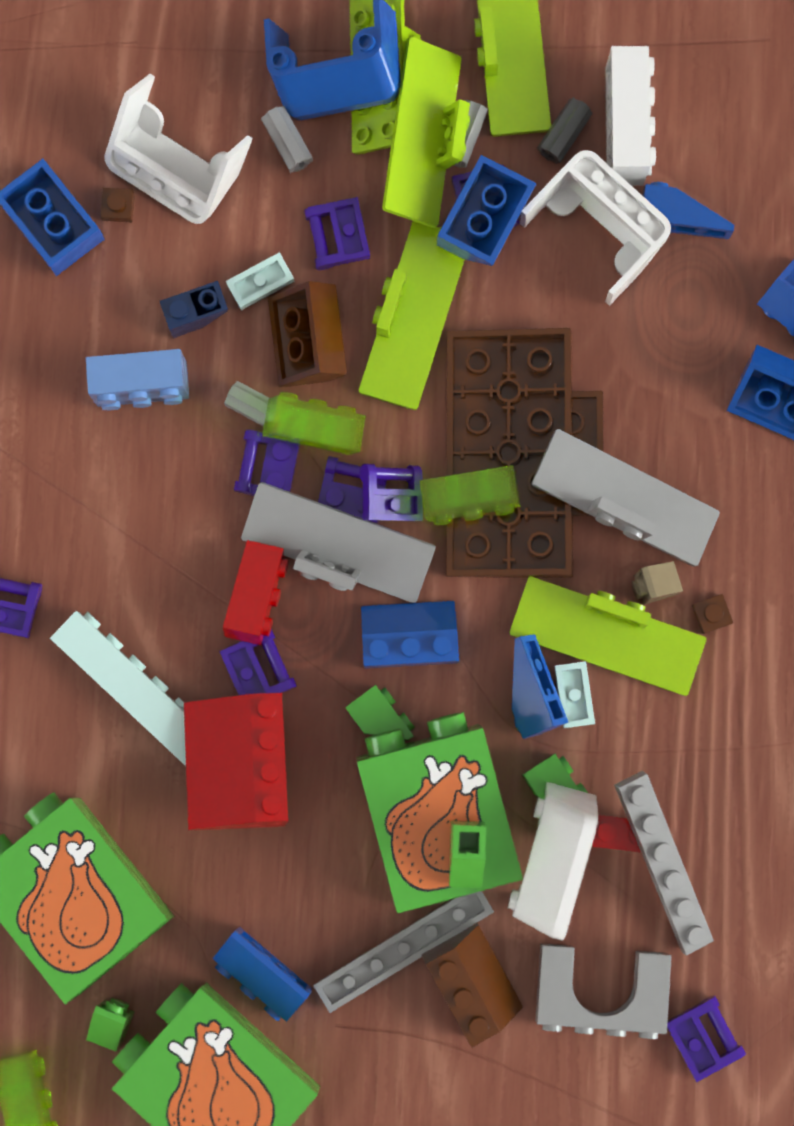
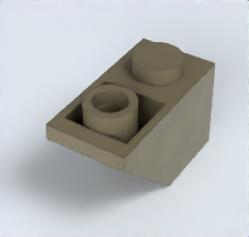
M674 561L641 568L634 575L635 581L631 582L636 599L641 598L643 605L683 592Z

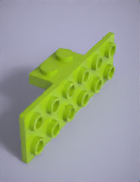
M350 0V55H353L352 42L354 36L360 30L374 26L373 0ZM384 0L396 12L401 78L406 41L410 37L421 40V35L405 26L404 0ZM398 97L388 104L351 111L352 152L359 155L391 148Z
M477 0L478 18H474L475 37H481V47L477 48L478 66H484L491 136L548 132L551 127L538 0Z
M410 37L407 39L382 209L385 212L434 228L439 224L446 169L461 162L466 153L465 136L470 124V103L461 99L456 101L461 56L417 38Z
M413 221L398 269L394 270L392 278L386 277L382 295H385L386 298L383 307L377 306L372 323L377 325L376 337L359 387V393L416 411L420 404L465 260L437 246V236L441 228H432Z
M532 576L528 578L509 632L511 636L518 638L535 634L539 646L586 661L587 663L682 696L689 694L706 643V637L650 618L651 613L645 612V606L632 601H627L626 605L614 601L616 596L598 590L597 594L591 593L589 596Z

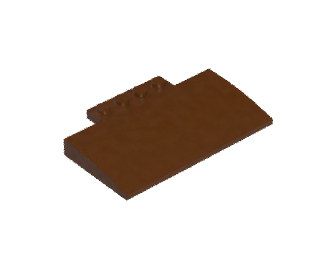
M571 328L447 331V577L529 578L532 576L535 578H573V516L591 515L531 484L552 435L557 429L604 452L603 391H572Z

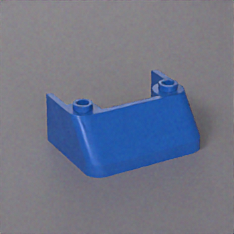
M373 0L374 26L364 28L354 36L352 42L353 55L298 66L297 56L290 49L289 34L271 19H264L267 68L282 105L292 118L306 120L393 102L398 97L401 78L396 12L384 0Z

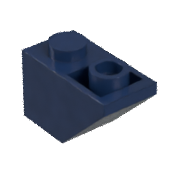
M218 281L159 301L173 338L202 329L229 311Z

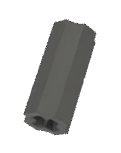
M570 98L538 145L537 149L540 155L555 164L561 163L593 113L590 107L583 101Z

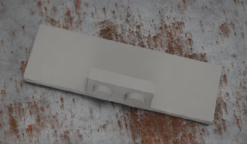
M560 429L554 431L531 482L532 486L595 517V520L610 527L613 526L623 531L625 536L634 540H641L692 567L699 564L720 514L717 509Z
M260 482L257 487L241 539L246 542L250 540L284 548V556L296 560L293 569L300 571V575L307 579L317 580L319 578L329 582L331 587L341 591L353 590L356 583H360L411 603H416L436 549L435 545L368 520H363L360 517L264 482Z

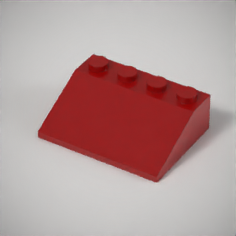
M282 693L245 694L184 702L188 831L284 827L288 822Z

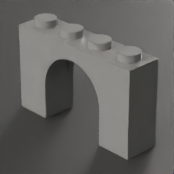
M540 943L535 1021L537 1024L542 1025V1030L560 1032L562 1031V1026L575 1027V1033L594 1034V1029L607 1030L606 1035L625 1037L626 1031L639 1032V1037L645 1039H658V1034H667L671 971L670 954L635 951L634 983L630 997L620 1008L607 1013H598L583 1007L574 994L573 967L575 948L569 945Z

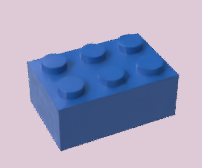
M41 159L0 190V206L56 276L105 240L99 227L44 159Z

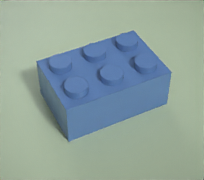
M181 349L86 357L88 395L98 407L102 406V410H117L123 404H133V407L144 408L151 406V402L164 401L165 405H177L182 403V399H190L187 362Z

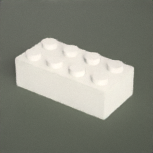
M611 46L605 68L606 163L631 186H643L647 175H651L652 166H655L656 148L650 147L651 138L655 135V117H650L651 106H654L655 88L650 87L651 76L654 75V57H649V46Z

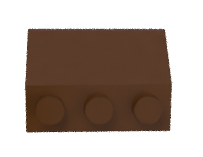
M307 281L268 297L278 387L328 382L347 375L335 284Z
M478 923L422 954L427 968L471 1048L499 1033L523 1008Z

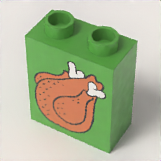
M464 712L427 721L430 737L405 743L402 729H395L365 738L368 754L357 756V765L397 914L523 880L484 730L479 724L468 727ZM451 821H481L486 825V854L482 888L449 887Z
M52 793L24 815L32 829L17 842L12 844L5 834L0 835V923L63 1003L67 1004L82 994L175 916L81 798H69L63 803L55 793Z
M207 982L195 994L181 983L155 1012L168 1024L158 1037L150 1044L141 1034L137 1033L112 1061L124 1074L112 1090L151 1126H291L317 1097L320 1085Z

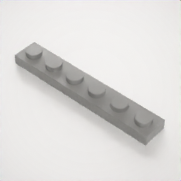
M641 771L614 786L681 952L687 956L714 940L647 773Z
M482 891L454 898L326 976L313 986L327 1010L331 1013L421 958L423 953L468 929L494 913Z

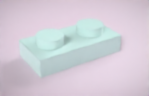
M279 252L225 282L240 310H243L295 282Z
M586 661L555 665L554 671L558 696L569 722L563 725V729L594 725L595 718Z

